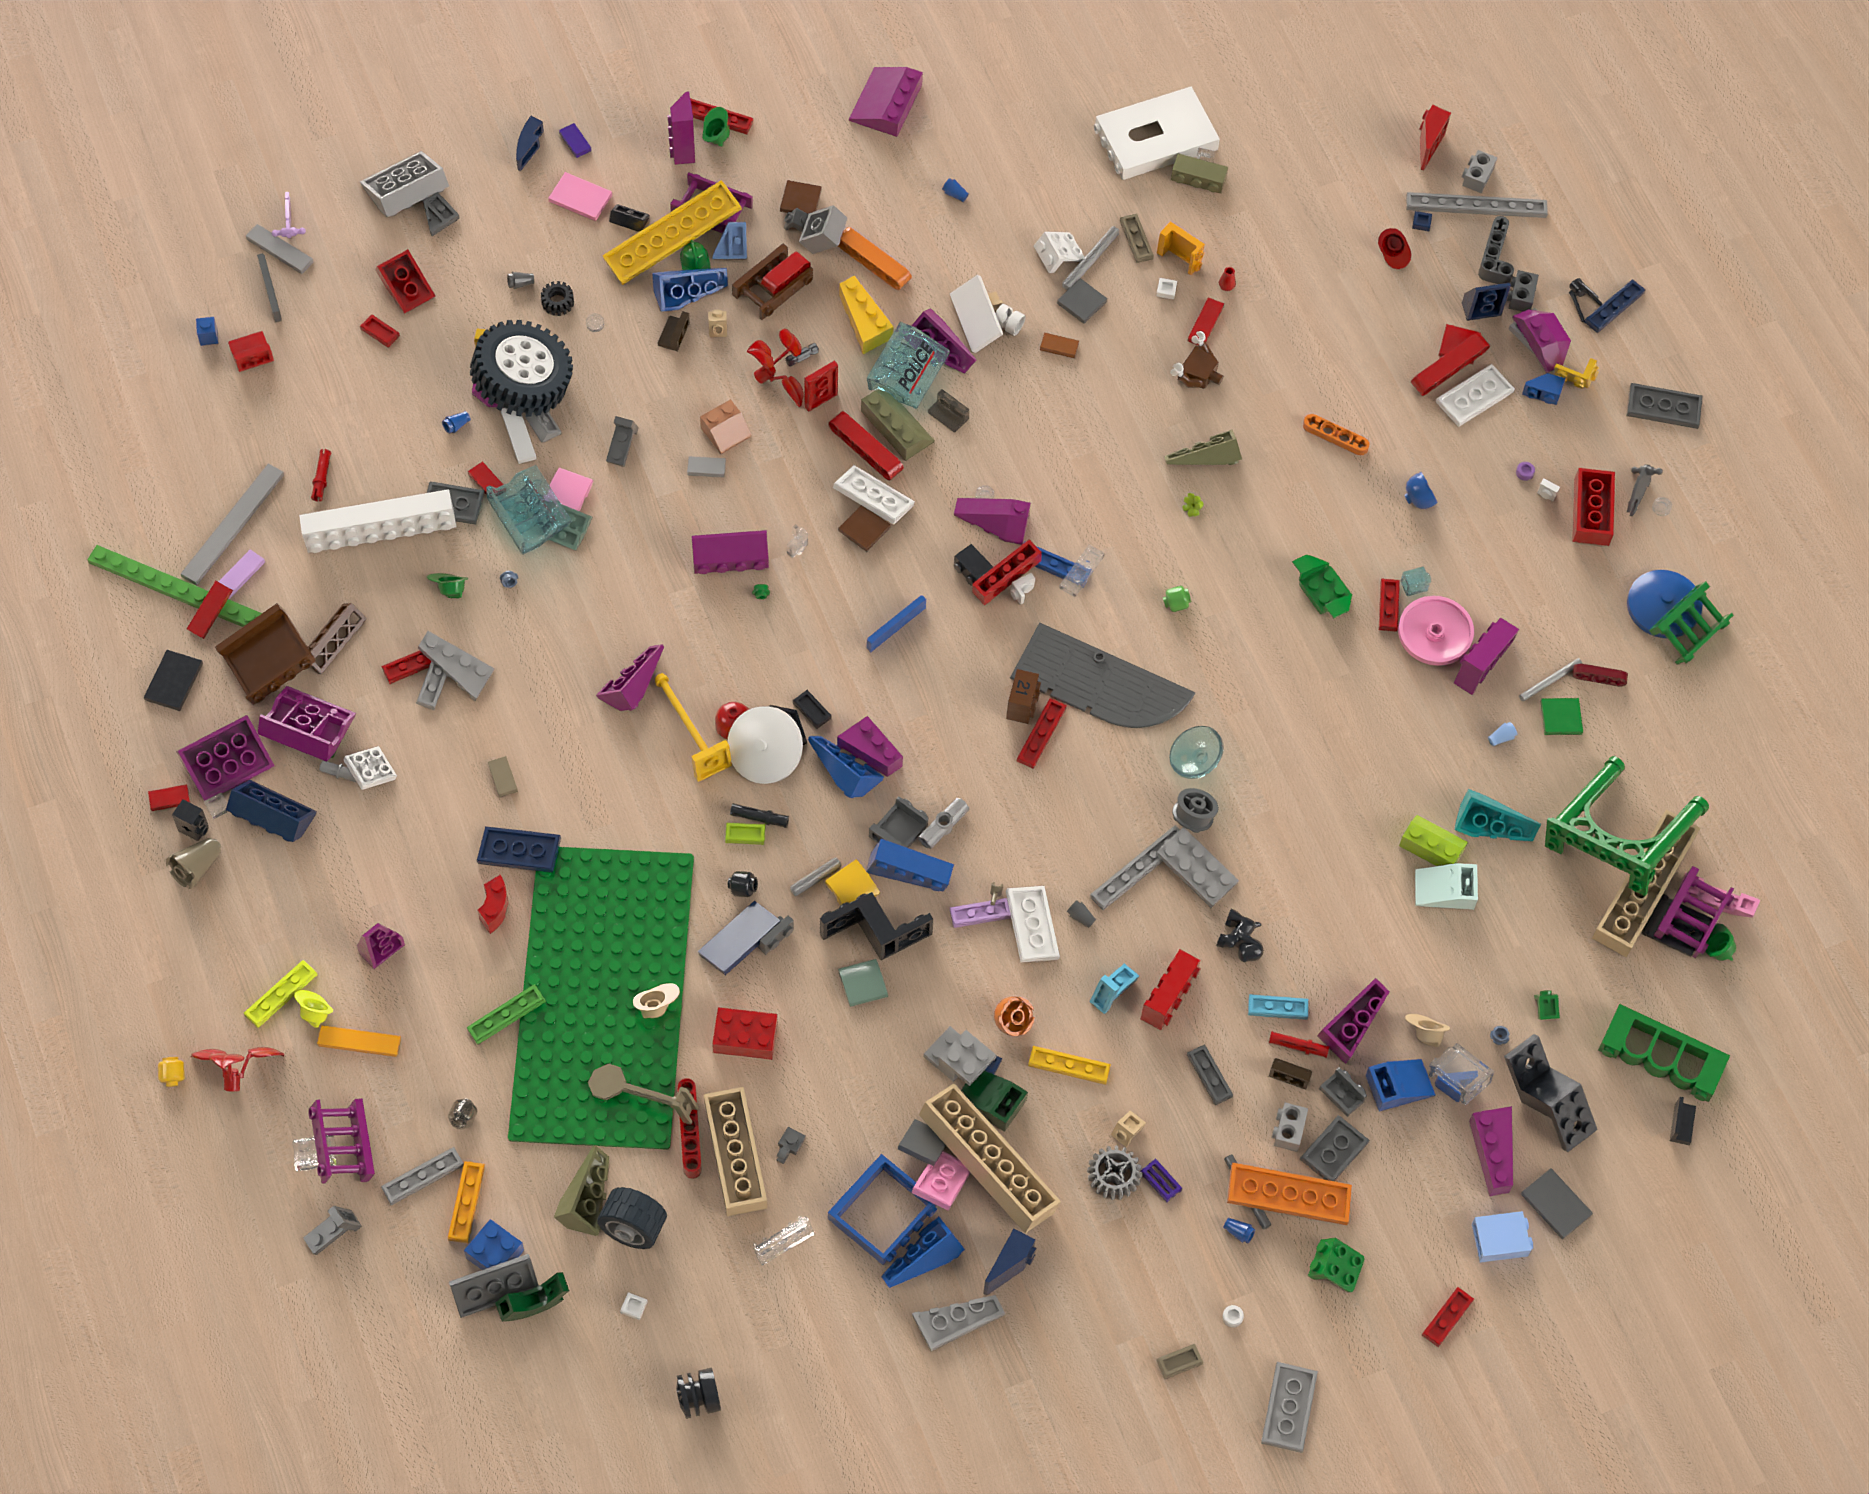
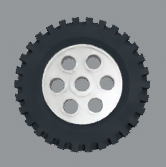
M507 320L506 325L503 321L498 322L497 327L495 325L490 326L489 330L486 329L483 335L480 336L470 363V376H473L471 381L473 384H476L475 389L477 392L482 391L481 397L483 399L489 398L488 404L491 406L494 403L498 404L496 409L500 411L502 408H506L507 414L511 415L512 411H516V416L521 417L522 413L525 412L526 417H531L533 412L536 416L541 415L542 410L544 413H548L550 408L554 409L557 404H560L573 374V364L571 363L573 360L572 356H569L570 351L568 348L564 349L565 343L563 341L557 342L559 337L556 334L553 336L549 335L551 330L548 328L545 331L541 330L542 325L540 324L533 327L530 321H527L526 325H524L522 320H517L516 324H513L512 320Z

